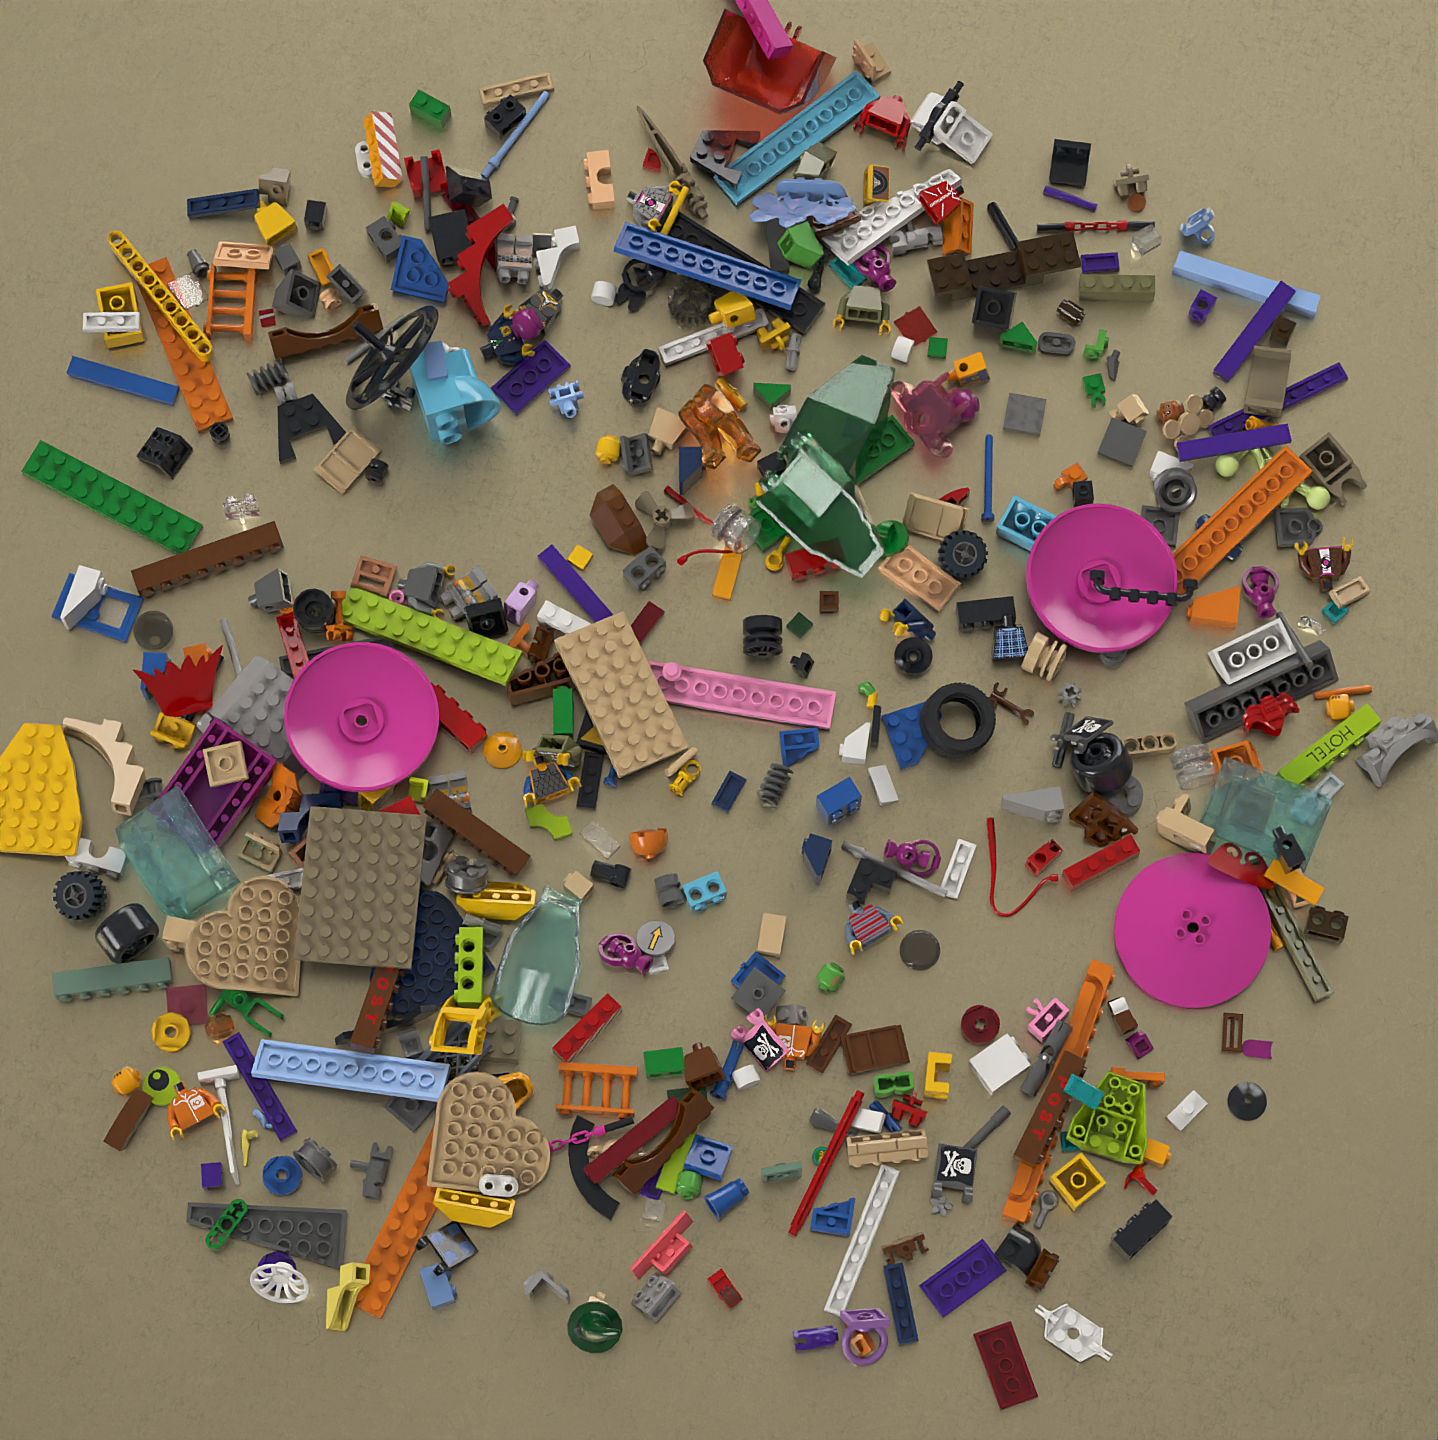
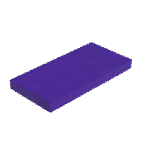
M546 340L533 350L535 352L534 356L527 355V358L519 362L491 387L494 394L515 415H518L571 367Z
M982 1239L920 1284L919 1287L941 1317L944 1318L1007 1272V1270L984 1239Z

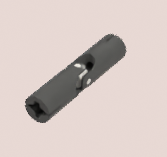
M1057 1020L1039 1053L1038 1060L1032 1065L1020 1089L1032 1096L1037 1095L1049 1073L1050 1066L1055 1062L1073 1030L1071 1025L1062 1020ZM1052 1046L1054 1055L1046 1053V1049Z

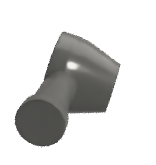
M511 196L508 211L515 222L503 231H511L516 226L517 222L513 214L519 202L517 197Z

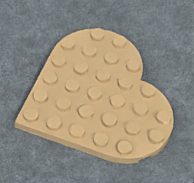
M270 876L254 877L240 884L229 897L226 911L209 913L200 918L190 929L185 943V956L192 973L204 984L217 989L298 996L300 961L294 960L300 905L299 897L295 895L287 883Z
M483 1072L465 1073L451 1080L442 1090L437 1102L427 1186L481 1192L479 1180L483 1175L512 1176L517 1180L518 1191L515 1194L517 1195L529 1191L543 1179L550 1163V1148L547 1138L535 1123L524 1117L516 1116L515 1101L505 1083L497 1077ZM486 1183L485 1187L488 1189L491 1188L492 1183ZM507 1184L505 1189L511 1190L512 1185Z

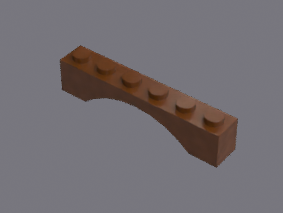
M373 303L358 307L345 322L326 331L300 332L284 327L268 332L275 359H285L296 353L303 354L314 348L322 349L326 345L332 343L340 344L347 339H358L360 337L351 330V326L357 320L373 334L379 333L384 328L377 304Z
M691 1088L679 1101L675 1121L663 1141L647 1154L635 1159L625 1160L612 1176L633 1195L640 1192L644 1184L656 1175L662 1164L669 1161L673 1152L684 1144V1140L697 1130L698 1125L710 1116L714 1107L700 1092Z

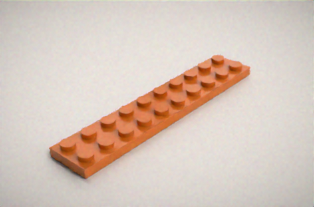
M167 257L149 263V267L192 319ZM139 267L135 271H140L143 267ZM149 280V281L146 282V284H147V285H150V284H152L154 281H153V280ZM137 282L198 433L209 430L215 422L227 423L234 420L210 361L203 362L195 355ZM159 294L157 298H162L165 294ZM171 307L168 309V312H173L176 308ZM181 321L179 325L183 326L187 321ZM192 335L189 339H196L198 335ZM205 348L201 350V353H206Z
M1285 445L1172 554L1177 569V594L1182 595L1186 592L1183 589L1184 579H1196L1199 583L1313 473V470L1288 446Z
M434 1126L364 1264L370 1265L369 1285L364 1286L359 1291L354 1306L382 1319L417 1249L415 1243L423 1237L437 1209L433 1204L437 1187L427 1186Z

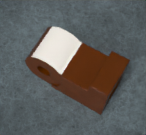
M1123 996L1107 1002L1120 1036L1137 1030L1138 1024L1133 1018Z

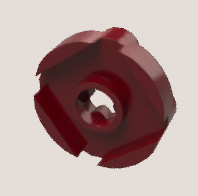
M975 1005L964 1013L961 1020V1031L964 1037L972 1044L984 1045L990 1043L999 1033L1000 1019L993 1009L984 1005ZM977 1020L986 1023L984 1029L981 1030L975 1027Z

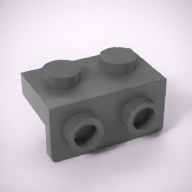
M642 433L629 438L624 435L620 436L621 452L623 455L622 467L625 472L634 476L653 470L648 434Z

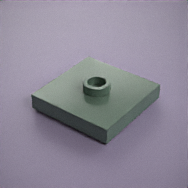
M801 1161L788 1164L780 1163L772 1167L762 1168V1180L764 1183L802 1175Z

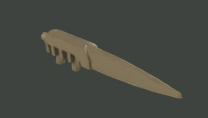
M637 106L639 116L667 166L672 181H678L682 185V187L677 188L680 192L684 186L689 188L684 201L693 215L699 213L702 219L707 218L708 214L705 210L708 207L707 201L704 200L705 196L698 186L695 187V180L690 172H688L685 163H681L657 126L642 108Z

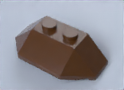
M614 484L597 492L590 517L608 547L634 556L649 547L646 543L647 536L622 492Z

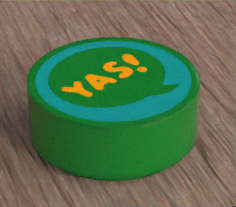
M821 1146L814 1150L812 1159L817 1166H819L827 1147Z

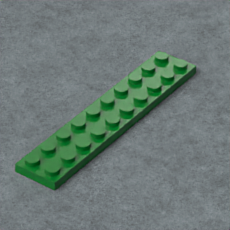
M891 415L742 518L741 523L764 551L915 446V442L896 418Z
M40 440L21 470L22 474L175 554L188 551L203 528L201 523Z

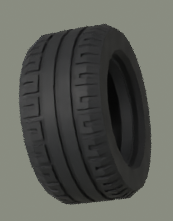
M955 682L942 686L926 700L921 709L919 726L924 740L933 751L945 757L960 759L975 754L987 744L995 730L996 714L994 713L995 709H993L994 706L991 704V700H989L988 696L986 697L982 690L973 685L971 686V684ZM960 702L973 712L976 719V729L972 737L955 739L946 734L939 722V712L943 704Z

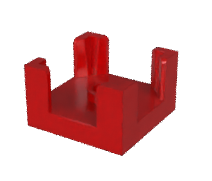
M440 149L431 151V158H428L430 196L448 191L447 177ZM413 156L406 157L404 162L414 200L423 198L421 160L414 162Z

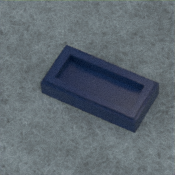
M729 771L711 805L729 813L747 779Z

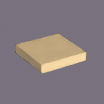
M241 741L203 749L211 788L249 779Z

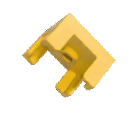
M928 1052L924 1098L947 1101L949 1083L937 1082L938 1071H950L952 1054Z

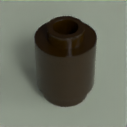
M1064 299L1056 310L1059 316L1073 325L1076 323L1080 324L1085 317L1084 309L1071 300L1067 301Z

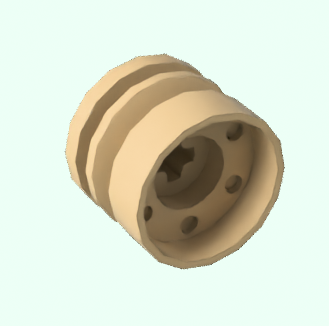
M1037 632L1025 655L1021 668L1033 673L1037 667H1040L1039 677L1041 678L1046 671H1049L1046 680L1051 682L1055 675L1059 673L1064 663L1068 645L1062 644L1058 651L1056 649L1059 641L1056 640L1049 647V637Z

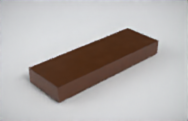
M835 1014L821 1037L819 1046L809 1057L805 1065L823 1075L841 1045L840 1037L847 1035L852 1024Z

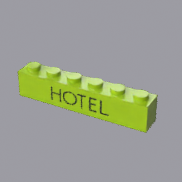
M1366 703L1277 772L1276 777L1290 794L1295 790L1299 792L1306 786L1305 782L1309 779L1315 780L1321 774L1320 771L1322 769L1332 767L1336 763L1335 759L1339 756L1341 758L1345 757L1350 752L1352 746L1355 745L1357 747L1365 741L1364 737L1378 729L1382 720Z

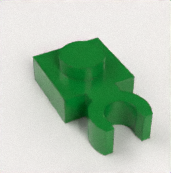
M1101 373L1083 377L1082 381L1086 396H1092V407H1096V400H1100L1102 406H1105L1106 399L1102 395V393H1105V386Z

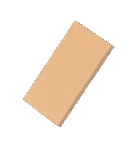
M910 545L902 553L898 552L893 554L892 557H887L878 568L880 572L938 614L962 585V583Z

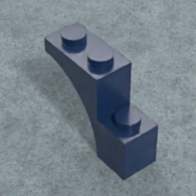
M340 792L302 794L299 812L280 813L278 833L281 843L301 842V838L308 828L310 806L343 809Z

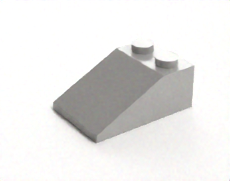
M1059 786L1003 795L1001 809L1042 822H1058L1059 819H1062L1064 812L1061 788Z

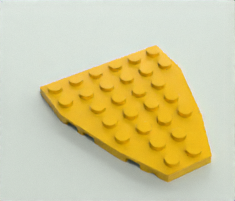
M24 723L0 756V852L77 857L83 816L80 812L79 804L81 803L77 792L78 784L75 765L61 725Z

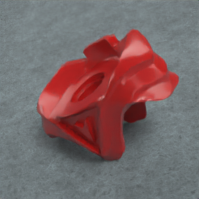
M1281 693L1275 698L1273 695L1260 699L1261 704L1247 707L1242 721L1247 729V734L1250 729H1258L1272 737H1277L1282 732L1285 717L1289 713H1299L1300 709L1297 703L1294 702V699L1287 693Z

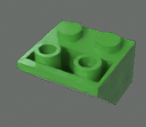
M808 221L788 228L777 243L786 260L807 269H812L824 254L822 245L818 243L815 232L810 227Z

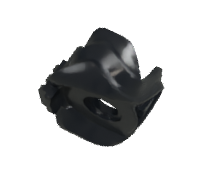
M643 349L641 354L633 359L630 365L626 366L623 370L621 377L623 382L622 394L632 404L647 402L661 379L659 372L660 360L655 351ZM646 374L649 377V382L646 384L641 383L639 376Z

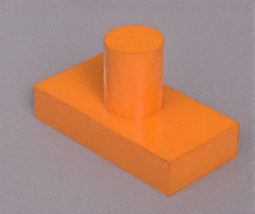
M526 622L522 624L507 644L510 647L521 650L525 656H527L531 646L522 639L531 627Z

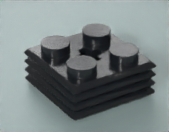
M491 598L487 601L472 603L464 607L469 631L484 637L509 631L501 598Z

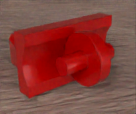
M913 1092L912 1097L904 1094L903 1100L910 1102L909 1104L896 1099L893 1100L892 1106L894 1107L891 1117L902 1120L904 1112H910L912 1115L909 1124L918 1127L923 1118H926L928 1111L913 1106L914 1104L921 1106L923 1103L922 1100L916 1098L918 1093Z

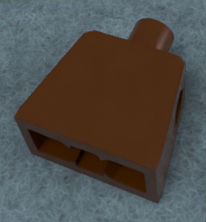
M701 1042L693 1044V1052L686 1054L684 1057L685 1082L689 1088L699 1090L727 1079L711 1047H704V1044Z

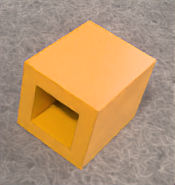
M1148 1138L1142 1161L1162 1168L1164 1163L1168 1164L1172 1154L1168 1152L1170 1146Z

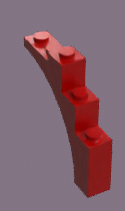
M504 203L466 227L468 232L465 234L470 242L475 241V244L457 255L459 260L456 261L461 270L466 269V272L448 282L450 286L448 291L453 298L457 297L458 300L466 297L464 303L469 310L473 309L476 313L474 319L478 325H483L485 328L491 325V322L485 312L481 297L480 281L482 267L493 242L503 230L515 222Z

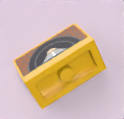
M869 164L864 171L863 206H869L874 201L887 203L890 198V167Z

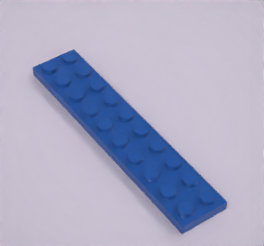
M628 222L624 223L613 252L788 310L791 309L801 284V279Z

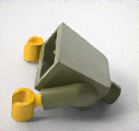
M865 281L862 283V286H853L852 291L846 293L840 299L837 310L838 317L833 321L834 328L837 322H842L841 330L844 329L843 317L845 316V319L880 323L882 320L879 333L882 334V327H886L888 334L890 333L891 326L888 324V320H890V305L885 297L880 295V289L874 288L871 282Z
M542 733L537 747L522 752V761H534V756L542 755L557 765L577 768L581 764L583 751L570 736Z

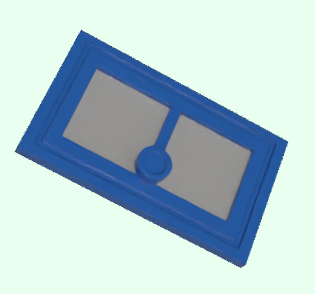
M69 573L52 613V617L61 620L60 616L76 574ZM108 586L105 595H102L101 600L75 625L126 643L144 598Z

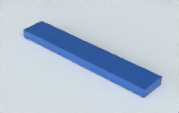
M72 356L66 372L67 375L169 405H174L179 391V386Z

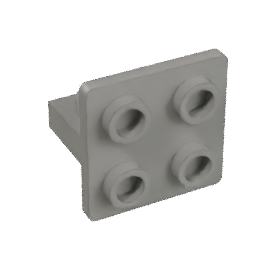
M656 1272L648 1278L645 1286L635 1294L631 1303L656 1323L681 1292L675 1287V1283Z

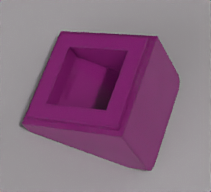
M1142 1030L1125 1039L1126 1044L1137 1059L1154 1049L1146 1033Z

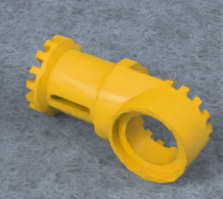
M688 760L678 772V777L672 784H669V788L680 796L684 794L683 791L687 785L692 783L701 773V766L698 761ZM691 764L696 765L698 768L694 774L687 772V767Z

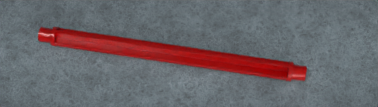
M857 1090L854 1097L852 1096L790 1224L791 1227L788 1233L796 1236L799 1229L801 1230L863 1102V1092Z

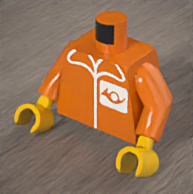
M774 1014V1020L769 1022L767 1021V1015H765V1022L789 1049L781 1058L785 1059L784 1069L795 1070L796 1060L804 1061L805 1057L811 1056L819 1046L821 1031L824 1029L825 1022L823 1021L822 1027L816 1026L817 1019L814 1020L812 1027L776 1023V1016Z
M183 1081L173 1085L172 1087L178 1097L171 1100L167 1111V1122L171 1138L175 1141L174 1136L180 1134L183 1139L182 1130L212 1114L221 1118L218 1115L219 1111L224 1110L227 1113V1109L218 1101L214 1094L203 1088L197 1089L194 1087L188 1091Z

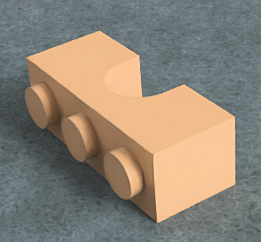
M609 150L586 152L587 159L583 160L585 170L589 171V176H586V185L591 188V193H588L589 204L593 205V210L615 208L613 184H602L598 181L601 176L611 174Z

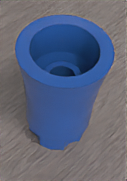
M738 1178L736 1181H731L722 1188L705 1195L704 1200L713 1215L720 1219L727 1211L741 1202L749 1194V1190L744 1182Z

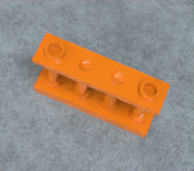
M211 263V270L207 271V281H210L207 322L203 324V332L206 333L208 340H212V332H241L244 335L245 341H253L258 275L256 268H248V271H245V273L217 272L216 266ZM216 280H244L247 282V288L243 290L216 289ZM215 297H236L246 300L245 306H242V308L214 307ZM214 314L242 315L244 323H241V325L213 324Z
M559 1062V1073L564 1076L562 1105L556 1104L555 1109L556 1112H560V1115L570 1116L571 1113L618 1116L619 1119L635 1117V1110L629 1109L631 1081H633V1078L638 1079V1067ZM574 1074L582 1075L584 1078L582 1106L570 1105L572 1077H574ZM594 1076H602V1079H604L601 1107H590L591 1083ZM614 1077H621V1080H623L621 1109L609 1108L611 1080Z

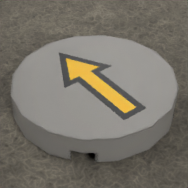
M654 920L641 926L637 932L636 941L638 948H640L644 955L659 958L662 957L661 955H667L671 952L675 945V935L669 924Z

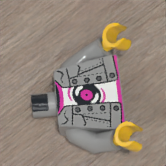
M672 181L669 185L644 187L640 195L630 191L626 201L634 204L633 215L638 225L657 232L655 228L657 226L661 227V220L673 204L672 193L679 195L680 192L677 188L682 187V185L678 181Z

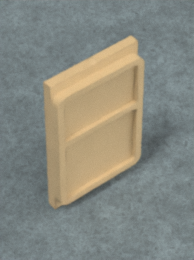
M352 426L319 462L314 471L338 492L343 494L366 469L371 459H374L382 450L355 426Z
M910 492L902 524L907 531L944 541L945 536L950 535L954 531L964 529L969 508Z

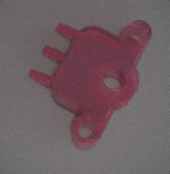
M945 372L935 381L924 380L915 388L910 383L894 382L891 387V393L901 409L905 411L904 424L906 429L911 433L919 434L921 440L933 456L941 458L950 457L953 447L946 436L958 427L961 422V413L969 406L967 401L958 407L953 402L952 398L959 392L958 387H954L947 392L942 386L947 378L950 377V374ZM923 415L924 420L923 423L920 424V418Z

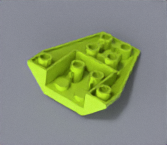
M1107 1071L1096 1086L1097 1089L1105 1093L1097 1110L1083 1104L1071 1120L1066 1139L1082 1150L1121 1163L1141 1165L1147 1147L1145 1084Z

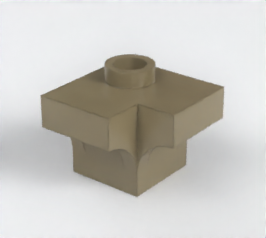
M272 167L270 173L260 174V194L268 195V203L276 202L286 205L291 185V170Z

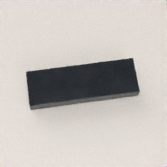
M585 751L580 780L582 787L579 786L576 808L596 811L604 754Z

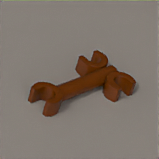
M995 683L993 692L988 697L994 705L993 709L996 711L997 705L1000 704L1020 716L1021 722L1028 725L1029 720L1024 716L1028 714L1033 717V710H1023L1003 698L1007 694L1008 688L999 692L997 690L999 683Z

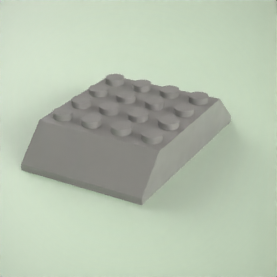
M256 655L207 713L277 760V763H282L287 769L295 772L299 780L307 770L300 764L292 752L284 725V707L293 679L272 662Z

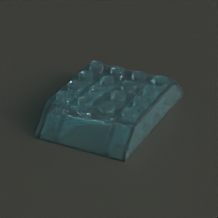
M1225 757L1199 822L1214 829V836L1271 860L1276 859L1278 861L1279 859L1272 846L1276 840L1272 830L1283 826L1287 835L1293 833L1307 859L1304 866L1301 867L1304 873L1333 801L1318 792L1249 764ZM1283 845L1284 848L1289 849L1287 845Z
M178 785L115 828L119 845L159 908L167 916L186 920L240 883Z

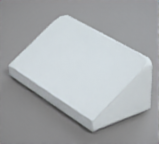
M886 765L868 768L867 772L880 806L899 801Z

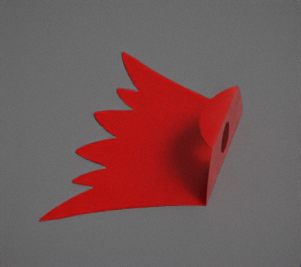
M223 645L209 657L207 662H205V657L202 655L197 666H195L189 655L184 659L181 670L173 662L167 661L166 675L154 668L155 677L143 671L135 669L133 671L149 689L164 716L181 717L209 709L213 706L212 695L215 673Z

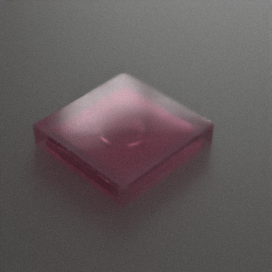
M205 984L166 988L167 1012L181 1014L190 1025L208 1024Z

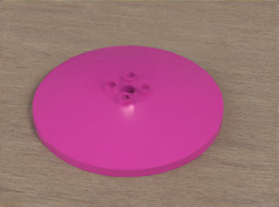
M1111 504L1081 505L1055 517L1036 538L1029 553L1026 567L1028 595L1040 620L1062 641L1090 652H1120L1133 648L1149 639L1168 618L1173 606H1166L1165 601L1158 600V604L1155 605L1147 604V599L1141 598L1138 603L1128 602V597H1121L1120 601L1109 600V595L1100 594L1095 589L1093 581L1089 579L1091 570L1105 571L1103 586L1107 588L1120 587L1121 589L1128 590L1139 589L1140 591L1153 590L1159 593H1177V569L1172 552L1159 531L1142 516L1126 508Z
M355 642L338 645L320 653L300 670L293 680L286 697L284 725L292 752L300 764L316 779L344 791L374 792L392 787L404 781L425 762L437 737L439 708L436 694L428 677L409 657L381 644ZM359 717H364L367 723L360 726L356 723V720Z
M1175 854L1147 866L1126 888L1120 899L1115 916L1114 936L1116 949L1128 975L1144 992L1153 998L1177 1007H1210L1235 997L1246 989L1258 975L1264 965L1270 947V914L1259 888L1229 876L1208 863L1211 856L1209 854ZM1190 923L1198 925L1199 930L1196 933L1188 931L1187 926Z

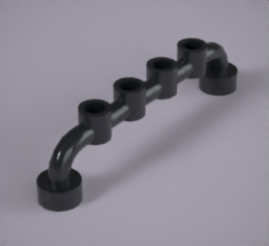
M1091 570L1089 579L1093 581L1095 589L1100 594L1109 595V600L1120 601L1121 597H1128V602L1138 603L1141 598L1147 599V604L1151 605L1158 604V600L1165 601L1166 606H1177V602H1186L1193 596L1194 590L1198 589V580L1196 579L1183 580V589L1186 592L1182 595L1174 592L1159 593L1153 590L1140 591L1139 589L1128 590L1121 589L1120 587L1107 588L1101 584V581L1105 580V571Z

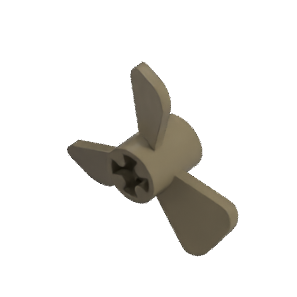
M648 491L642 492L635 501L636 509L653 517L654 527L647 536L646 543L648 546L651 545L652 548L658 550L665 548V531L671 527L672 520L692 519L694 517V510L690 503H684L670 511L665 506L658 507ZM660 515H664V517L667 518L666 521H664L663 518H661L660 521H658L657 519L660 517Z

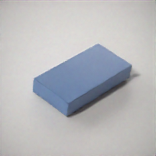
M442 340L427 343L424 348L429 381L448 378Z

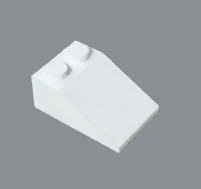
M79 565L60 616L66 629L70 630L101 600L102 595L106 594L108 585L101 571Z

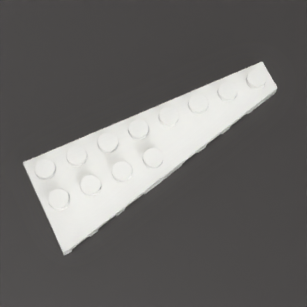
M945 170L930 177L923 184L917 183L913 185V188L910 190L897 192V195L890 198L887 203L877 201L862 208L859 212L861 221L818 240L849 266L925 210L917 199L920 191L947 181L953 187L958 183L962 184V180L952 170Z

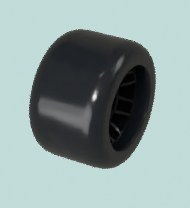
M1102 732L1087 744L1086 750L1082 754L1074 752L1078 745L1075 746L1071 753V768L1080 786L1089 793L1095 791L1101 795L1114 792L1121 788L1132 775L1133 762L1122 739L1115 734Z
M131 903L112 913L99 925L95 932V940L112 962L121 964L145 951L158 937L159 927L143 905Z

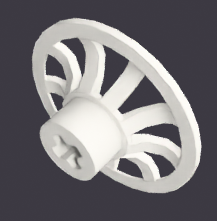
M285 1262L259 1266L254 1269L250 1277L252 1288L262 1297L274 1302L286 1304L299 1302L309 1292V1284L306 1278ZM271 1268L272 1272L265 1273L262 1270ZM257 1273H258V1274H259L261 1277H263L264 1279L259 1280V1279H256L255 1277H256V1275H257ZM293 1273L300 1278V1280H294L292 1278ZM269 1282V1284L263 1289H260L257 1285H262ZM304 1284V1290L298 1289L295 1285ZM275 1285H277L275 1296L267 1294ZM282 1287H284L287 1299L280 1298ZM290 1288H291L295 1293L300 1294V1295L297 1296V1297H294V1296L292 1295V1293H291Z

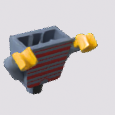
M857 900L848 906L853 915L848 918V923L845 926V940L850 946L852 955H854L855 949H859L862 952L863 948L889 934L892 927L897 931L896 925H904L900 916H894L880 907L869 905L863 908Z

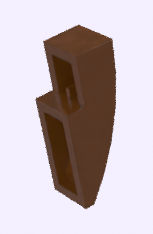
M136 1088L120 1111L103 1142L118 1151L125 1150L154 1097Z

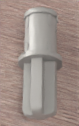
M797 333L789 335V344L785 351L787 353L785 368L789 371L796 369L798 355H800L801 335L798 334L796 337Z
M467 912L462 923L470 927H483L484 932L499 936L502 928L501 925L485 920V917L482 919Z

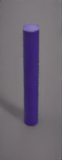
M1045 186L1043 193L1096 211L1098 206L1097 203L1049 186Z

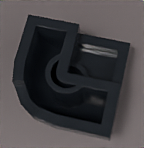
M1016 1223L995 1252V1255L1027 1278L1041 1254V1245L1034 1234Z

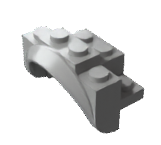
M1423 712L1417 716H1412L1408 720L1406 718L1401 719L1395 715L1366 737L1370 749L1356 759L1357 764L1369 772L1375 785H1383L1387 780L1391 767L1407 749L1425 739L1429 744L1432 742L1438 743V730L1434 720Z

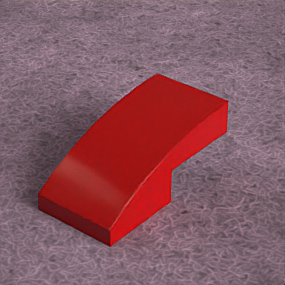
M966 487L952 491L938 500L959 506L969 497L970 489Z

